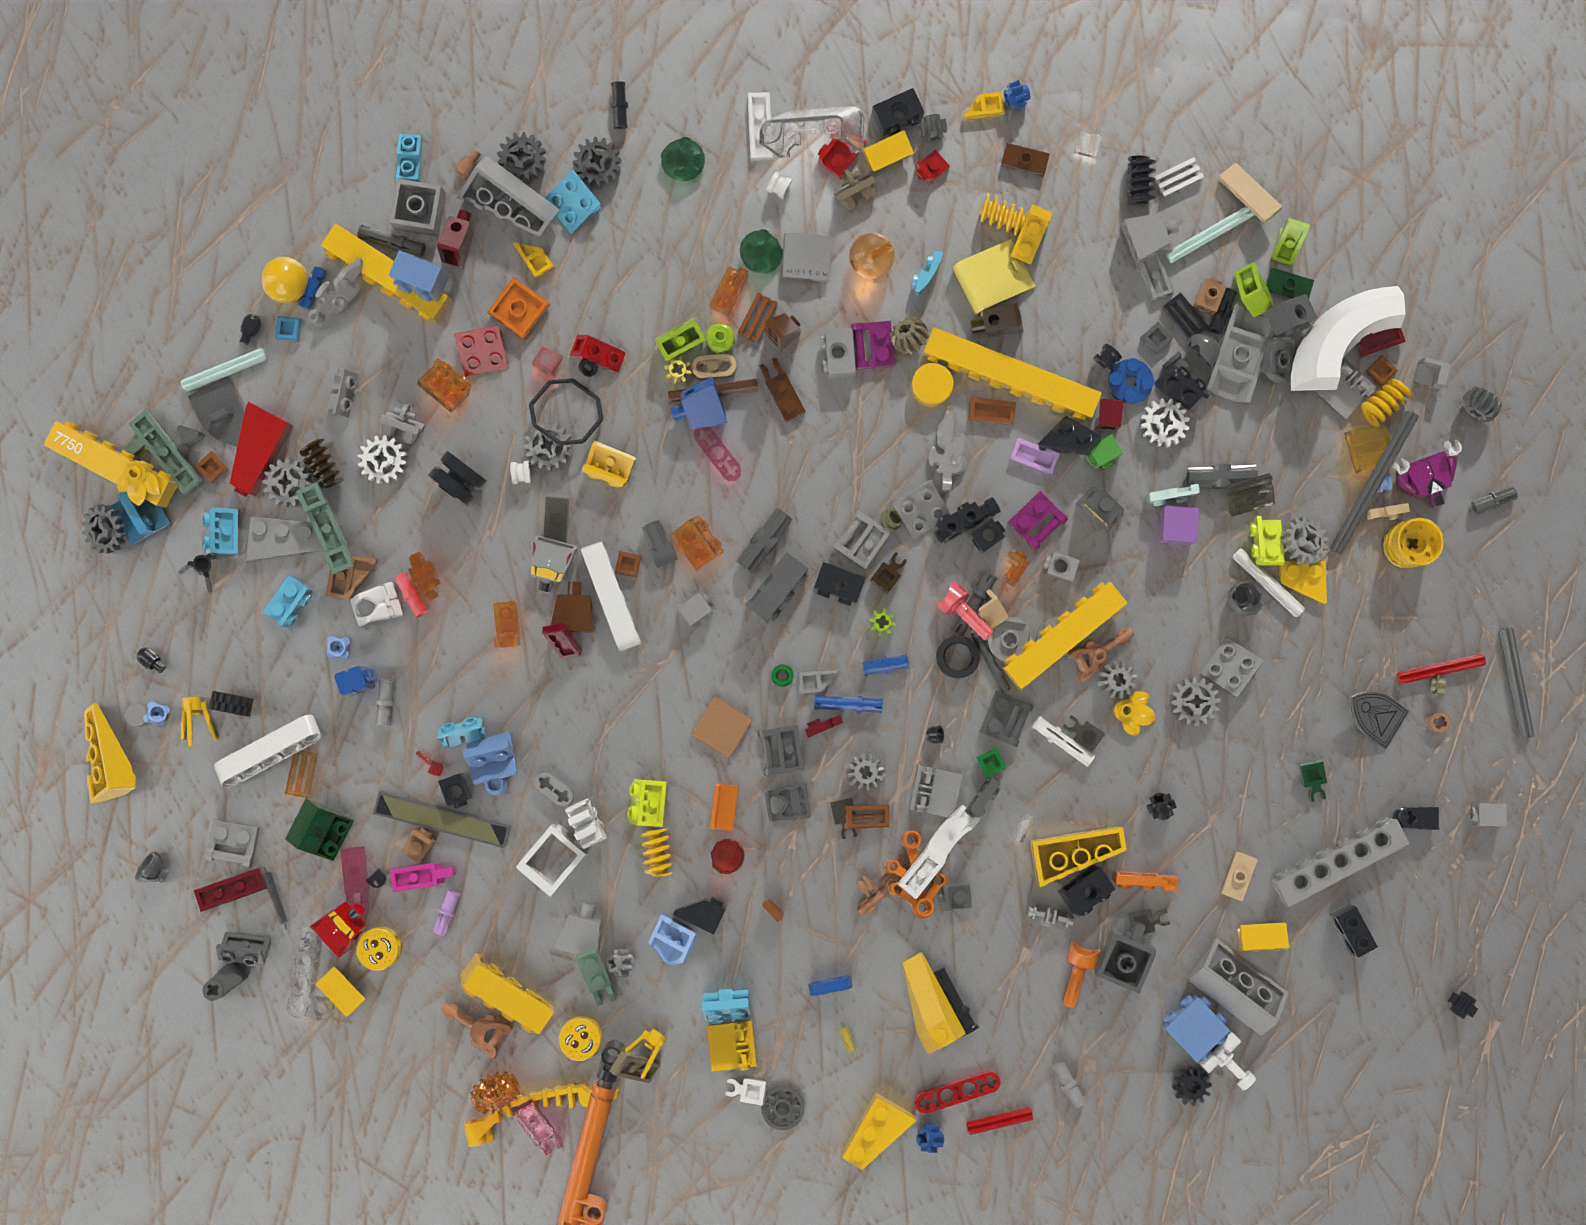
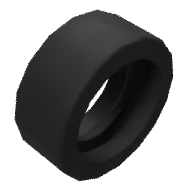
M959 635L952 636L942 642L938 647L936 659L940 670L945 675L955 679L965 678L971 675L978 667L980 653L975 642L968 637ZM953 644L965 645L971 652V662L963 670L951 669L945 662L946 650Z

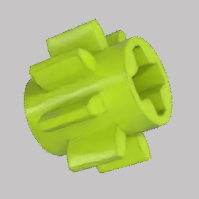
M885 608L881 614L874 610L873 613L876 617L868 619L869 622L873 623L870 631L878 630L879 637L882 631L891 634L888 628L896 626L895 623L891 622L894 614L888 616L885 614ZM881 616L885 617V621L888 622V625H884L883 629L879 628V624L876 623V620H879Z

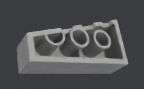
M487 155L475 166L457 199L463 202L467 200L473 203L474 207L478 209H486L495 213V216L502 220L506 218L512 221L515 226L539 237L548 229L560 209Z

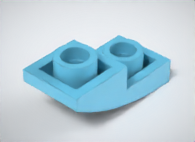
M399 134L396 180L398 178L419 182L422 135Z
M934 250L933 257L928 256L925 267L929 271L920 269L919 276L914 275L911 288L915 289L913 296L918 297L928 287L937 272L943 252Z

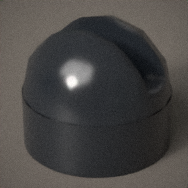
M582 359L579 362L578 368L582 375L592 377L597 373L598 365L589 360ZM584 364L592 367L590 371L584 367Z
M941 725L931 726L927 729L926 734H929V737L926 739L930 743H943L944 730Z
M379 868L366 881L373 888H380L385 884L386 876Z

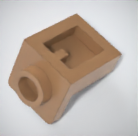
M423 827L421 829H413L412 835L401 850L402 853L419 864L436 841L432 838L433 834Z

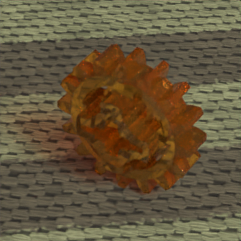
M421 552L410 555L411 568H408L416 590L418 589L419 592L423 591L424 596L429 601L440 597L437 585L441 584L433 563L430 560L426 561Z
M499 1072L492 1076L489 1074L486 1080L480 1079V1084L473 1086L474 1091L470 1092V1100L476 1112L482 1111V1114L485 1115L490 1111L492 1115L498 1110L502 1112L505 1106L511 1107V1101H517L516 1095L521 1093L519 1090L520 1085L514 1074L508 1075V1072H504L502 1075Z

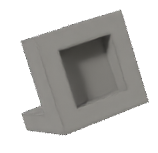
M1424 357L1418 361L1413 382L1440 389L1446 386L1451 364Z

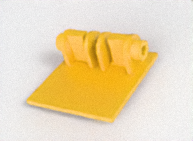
M752 1021L707 1026L711 1072L740 1068L741 1070H749L750 1067H757Z

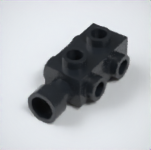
M993 497L986 499L984 504L979 507L976 502L971 504L966 502L957 508L958 511L950 515L947 513L938 519L935 528L937 531L934 532L940 543L944 542L945 544L964 532L973 529L990 515L992 517L1001 512Z

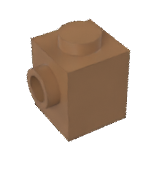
M1205 279L1200 285L1192 305L1193 308L1213 316L1218 310L1226 287L1221 285L1222 282L1217 279Z

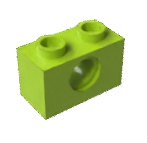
M695 317L655 338V342L666 361L706 340Z

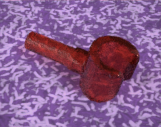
M418 750L416 755L430 765L428 773L440 776L443 771V764L432 760Z

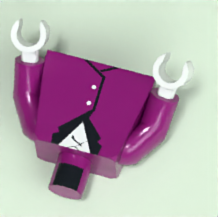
M1455 440L1453 447L1449 441L1444 443V447L1448 451L1447 453L1442 451L1412 463L1400 458V466L1393 462L1391 467L1396 470L1399 488L1410 496H1414L1415 499L1428 496L1432 508L1445 504L1441 490L1452 486L1458 453L1462 450V445L1457 440Z

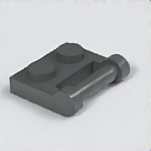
M996 690L979 732L1018 747L1020 742L1018 738L1029 711L1032 712L1034 705ZM1014 707H1020V712L1010 736L1003 735Z
M798 725L757 731L758 738L761 737L765 769H763L764 776L804 770ZM776 735L781 767H774L770 736Z
M988 777L969 803V813L976 817L983 816L985 804L989 799L993 801L1000 792L998 786L1001 783L992 777Z

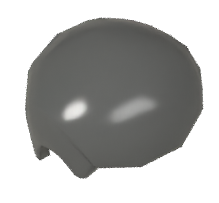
M1207 334L1192 335L1188 340V345L1198 352V357H1203L1207 361L1206 364L1213 367L1220 354L1218 342Z
M1238 582L1234 584L1228 593V604L1233 612L1242 616L1257 614L1263 607V604H1261L1262 593L1251 582Z

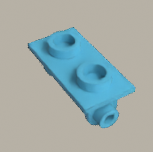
M471 717L461 723L444 724L441 728H438L437 739H440L441 746H446V748L461 745L463 743L461 736H465L467 743L482 740V737L486 736L485 728H482L483 718L476 719Z

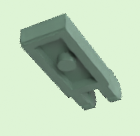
M597 947L575 954V960L590 993L593 994L597 1006L603 1005V999L599 990L604 988L607 990L609 999L611 1001L616 1000L611 978Z

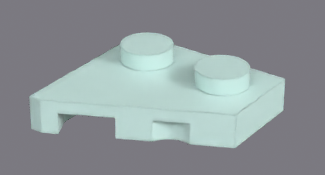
M1194 484L1185 488H1172L1151 492L1146 495L1147 504L1153 503L1154 507L1167 505V501L1176 500V504L1189 502V498L1200 493L1199 485Z

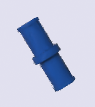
M907 654L891 658L884 656L880 660L863 662L865 676L883 672L890 674V671L910 668Z

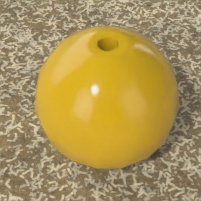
M277 257L264 266L261 273V284L265 293L272 300L279 303H292L305 294L308 286V275L304 266L297 260L290 257Z

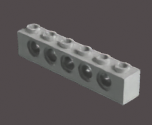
M1388 817L1382 818L1375 822L1377 826L1357 831L1355 833L1356 837L1350 840L1345 838L1336 843L1337 847L1331 850L1326 848L1315 854L1316 858L1310 861L1305 859L1295 865L1297 868L1291 871L1286 869L1275 875L1276 879L1271 882L1283 905L1291 907L1409 845L1410 843L1398 820L1389 819ZM1378 834L1383 836L1381 845L1375 843V837ZM1358 844L1363 846V853L1360 856L1355 854V847ZM1341 854L1343 863L1337 867L1335 858ZM1318 865L1323 867V874L1320 877L1315 875V868ZM1301 875L1303 877V884L1297 888L1294 881L1297 876Z

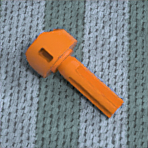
M1071 941L1066 959L1073 964V968L1062 1003L1066 1007L1076 1008L1086 969L1096 968L1101 952L1100 949L1086 950L1079 947L1075 941Z

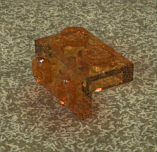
M439 358L434 360L433 366L417 381V385L451 413L469 396L471 390L469 381L464 376L458 375L447 362Z

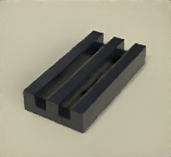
M1181 292L1162 307L1188 340L1192 335L1201 334L1209 327ZM1179 300L1201 326L1200 329L1196 327L1176 301ZM1171 305L1182 317V319L1187 323V325L1192 329V331L1194 332L1193 334L1182 322V320L1177 316V314L1172 310V308L1170 307Z

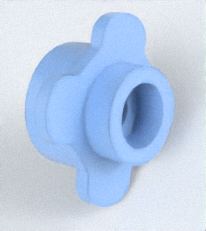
M330 636L328 638L327 656L329 658H348L349 638L343 637L341 639Z
M154 701L147 704V713L143 716L144 722H152L159 727L164 726L166 723L165 718L170 711L169 707L156 704Z

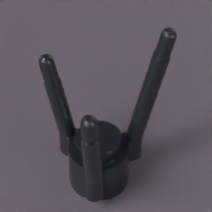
M210 553L198 555L193 561H188L187 565L182 567L178 573L182 574L188 569L193 568L196 574L204 576L208 592L211 593L212 585L209 572L211 570V560H214L215 556Z

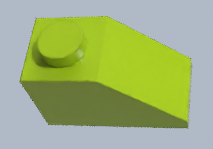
M1255 262L1234 272L1241 300L1253 317L1265 313L1266 310L1274 307L1271 294Z

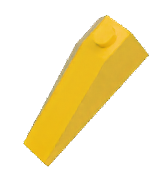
M93 703L84 711L85 739L90 742L86 761L91 763V775H87V785L91 804H97L127 795L136 787V776L98 703Z

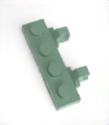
M144 410L128 423L136 435L133 437L135 441L126 448L127 451L135 457L141 450L150 452L162 467V471L173 476L171 480L178 483L177 488L183 495L189 493L203 481L148 410Z

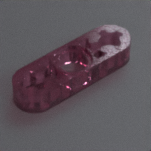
M709 426L696 428L694 431L696 443L722 477L729 482L738 480L741 476V467L712 428ZM701 430H703V432H710L708 434V438L711 442H713L714 439H716L717 441L716 443L711 444L707 450L705 449V446H708V443L704 439H698L700 437L699 432ZM716 447L724 450V456L719 460L711 456V451ZM727 457L731 459L727 461L729 466L737 468L734 477L731 474L728 476L725 474L727 473V468L724 464L721 468L718 466V464L725 462Z

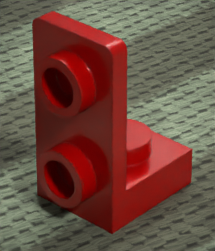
M577 334L570 356L576 359H586L613 372H619L625 352L589 335Z

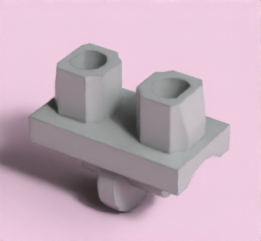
M404 404L402 409L395 407L393 413L386 412L379 419V422L383 423L381 434L394 437L397 428L402 429L404 432L401 440L409 444L415 443L419 433L424 431L425 424L413 421L416 419L417 414L410 412L411 406L408 404Z

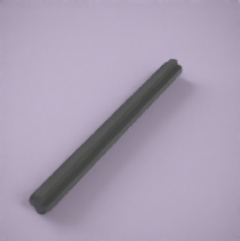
M1406 411L1334 539L1330 549L1335 553L1342 554L1417 422L1419 416L1416 413Z

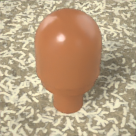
M474 149L469 156L465 155L455 167L456 174L463 179L469 178L477 165L475 162L481 154Z

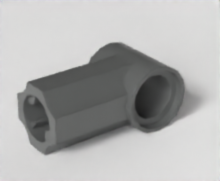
M659 520L641 527L651 548L650 553L657 568L678 560L671 542L668 541Z

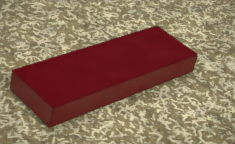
M259 867L196 889L194 894L200 912L265 890L267 887Z

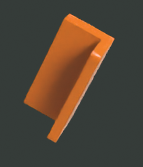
M715 784L710 829L733 831L739 786Z

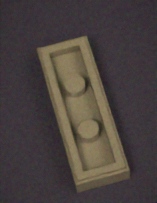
M621 1051L609 1072L615 1076L650 1083L661 1063L654 1060L646 1077L641 1079V1074L649 1058Z

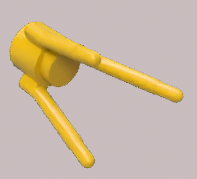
M200 696L183 698L181 706V740H185L187 725L188 747H192V717L199 716L200 711H202L213 739L217 741L218 736L207 711L206 702H201Z
M652 1028L650 1033L645 1030L637 1040L625 1049V1052L629 1053L643 1040H646L644 1045L652 1050L641 1074V1079L646 1077L659 1050L667 1040L665 1036Z

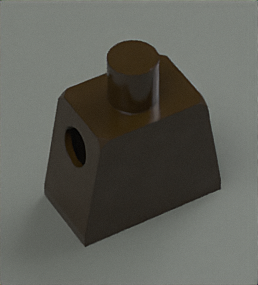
M1018 303L982 311L983 318L971 320L973 334L986 331L988 337H996L1024 332ZM993 320H999L998 324L991 325V322Z

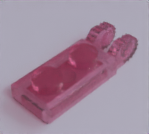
M365 847L340 849L346 902L352 907L355 904L354 893H361L360 905L363 906L364 910H368L369 884L366 881L368 874Z
M533 1099L512 1109L513 1117L536 1147L538 1146L546 1156L552 1153L551 1147L547 1143L548 1140L551 1139L558 1149L564 1146L561 1136H559Z

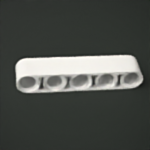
M603 541L582 548V555L619 651L621 652L641 644Z
M313 715L302 716L216 762L214 768L220 784L223 788L233 787L316 743L322 738V735Z

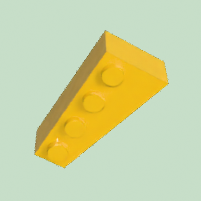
M1120 826L1029 840L1038 887L1045 886L1050 882L1059 880L1071 873L1127 850L1124 830Z

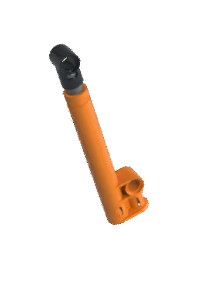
M619 1040L609 1041L601 1053V1061L597 1072L599 1080L593 1083L592 1093L590 1094L556 1225H603L608 1206L604 1198L589 1194L588 1192L616 1090L613 1082H616L618 1076L609 1072L617 1057L610 1056L608 1050L614 1049L618 1052V1055L621 1051L625 1052V1046ZM591 1208H598L600 1210V1213H593L591 1211Z

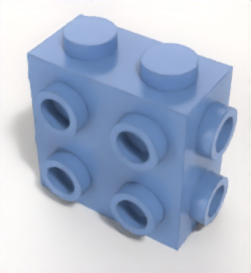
M1195 994L1192 996L1188 995L1181 1001V1007L1176 1012L1171 1011L1166 1015L1161 1026L1196 1062L1199 1060L1204 1061L1210 1056V1050L1216 1044L1221 1045L1228 1038L1227 1034L1230 1030L1225 1026L1228 1024L1227 1020L1219 1012L1215 1015L1210 1010L1212 1004L1204 996L1199 998Z

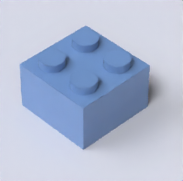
M400 250L388 275L394 281L393 284L398 286V290L407 294L413 291L419 295V298L427 302H431L432 299L439 302L449 278L442 267Z

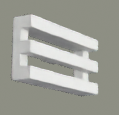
M1194 157L1154 176L1156 178L1154 182L1162 198L1204 178L1203 174L1199 171V166L1195 163ZM1188 166H1191V169H1189V170H1187V171H1185V172H1183V173H1181V174H1179V175H1177V176H1175V177H1172V178H1170V179H1168V180H1166V181H1164V182H1162V183L1160 182V180H1162V179H1164V178H1166V177H1168V176H1170V175H1172V174H1174V173H1176V172H1178V171H1180V170H1182V169H1184V168H1186V167H1188ZM1192 173L1195 174V177L1187 181H1184L1166 191L1164 190V187Z

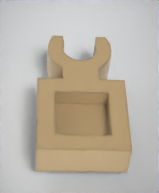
M1409 503L1370 509L1366 511V518L1370 520L1389 517V521L1402 519L1403 514L1410 512Z

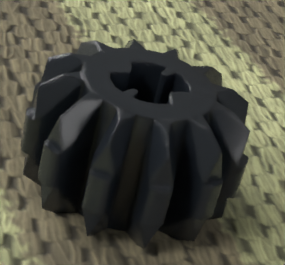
M1188 1066L1187 1073L1180 1069L1179 1073L1182 1076L1173 1077L1178 1082L1172 1085V1089L1177 1091L1175 1097L1177 1099L1182 1098L1181 1102L1184 1105L1190 1101L1192 1106H1196V1099L1203 1104L1205 1101L1202 1096H1210V1093L1205 1089L1212 1087L1210 1082H1206L1209 1078L1208 1074H1202V1069L1199 1067L1194 1071L1192 1066ZM1193 1081L1196 1084V1086H1193L1192 1090H1190L1189 1088H1187V1086H1191V1082Z

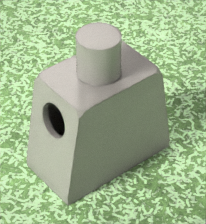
M1160 213L1128 218L1121 225L1135 264H1139L1166 249L1171 243L1169 235L1179 232L1177 221L1174 219L1164 223Z
M582 903L580 914H569L554 949L571 954H578L595 947L599 951L602 921L593 918L595 905Z

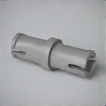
M379 680L378 700H376V705H378L376 725L391 726V706H394V701H392L394 680Z
M1065 1061L1052 1066L1051 1068L1061 1083L1060 1088L1066 1092L1073 1108L1076 1109L1084 1105L1087 1101L1077 1086V1079H1073Z

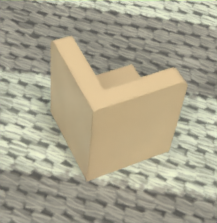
M989 589L986 593L990 601L978 609V615L993 629L1008 619L1009 616L998 597Z

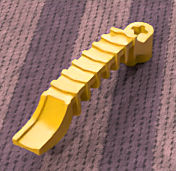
M569 1083L562 1087L557 1085L552 1089L544 1088L538 1092L531 1091L527 1095L520 1094L516 1098L511 1099L510 1097L500 1103L497 1101L492 1105L493 1110L488 1117L463 1123L468 1147H474L494 1141L492 1126L502 1121L503 1114H506L507 1118L513 1117L514 1106H518V1112L521 1114L526 1112L525 1103L530 1102L531 1110L539 1108L537 1100L542 1099L543 1107L551 1106L550 1097L554 1096L556 1107L563 1106L562 1095L567 1094L568 1108H576L575 1093H578L579 1102L587 1108L592 1089L588 1088L584 1083L577 1085ZM619 1088L615 1090L613 1100L618 1098Z

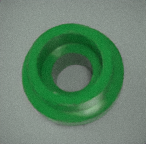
M781 664L772 670L771 679L775 685L786 687L793 681L794 674L789 666ZM784 671L787 674L785 680L778 678L779 672Z

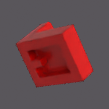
M935 149L922 161L919 160L916 163L915 174L922 182L926 181L930 185L946 172L950 165Z

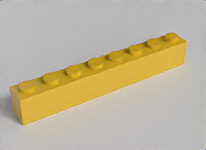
M933 327L922 355L926 357V361L929 363H942L947 365V369L952 372H965L973 380L980 381V379L988 381V385L993 388H1006L1014 396L1022 397L1024 395L1031 398L1030 401L1034 404L1043 406V403L1052 406L1051 410L1064 414V412L1073 415L1072 418L1081 422L1089 421L1093 417L1102 393Z

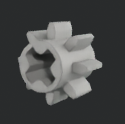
M628 949L612 950L613 955L608 956L606 961L608 971L613 972V977L629 976L628 971H632L635 966L634 957L628 954Z

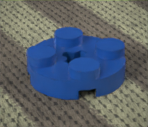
M1136 358L1122 360L1117 363L1111 370L1108 379V388L1111 395L1116 400H1123V403L1137 404L1143 401L1151 393L1154 385L1152 371L1144 362ZM1127 376L1131 378L1134 377L1136 379L1135 387H1133L1132 385L1127 386L1125 384L1127 382Z

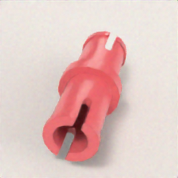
M407 572L397 575L394 581L403 594L402 599L405 602L407 601L415 618L425 615L428 609L423 604L419 596L420 592L413 586Z

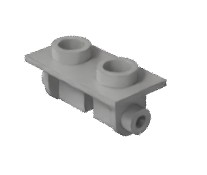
M338 369L337 373L334 374L332 389L338 390V394H330L327 406L329 414L349 417L358 374L346 369Z

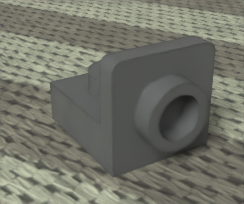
M970 885L942 886V892H939L940 906H944L945 911L972 908Z

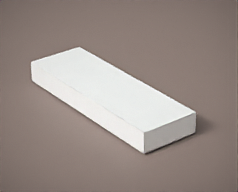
M770 92L748 93L751 161L773 160Z

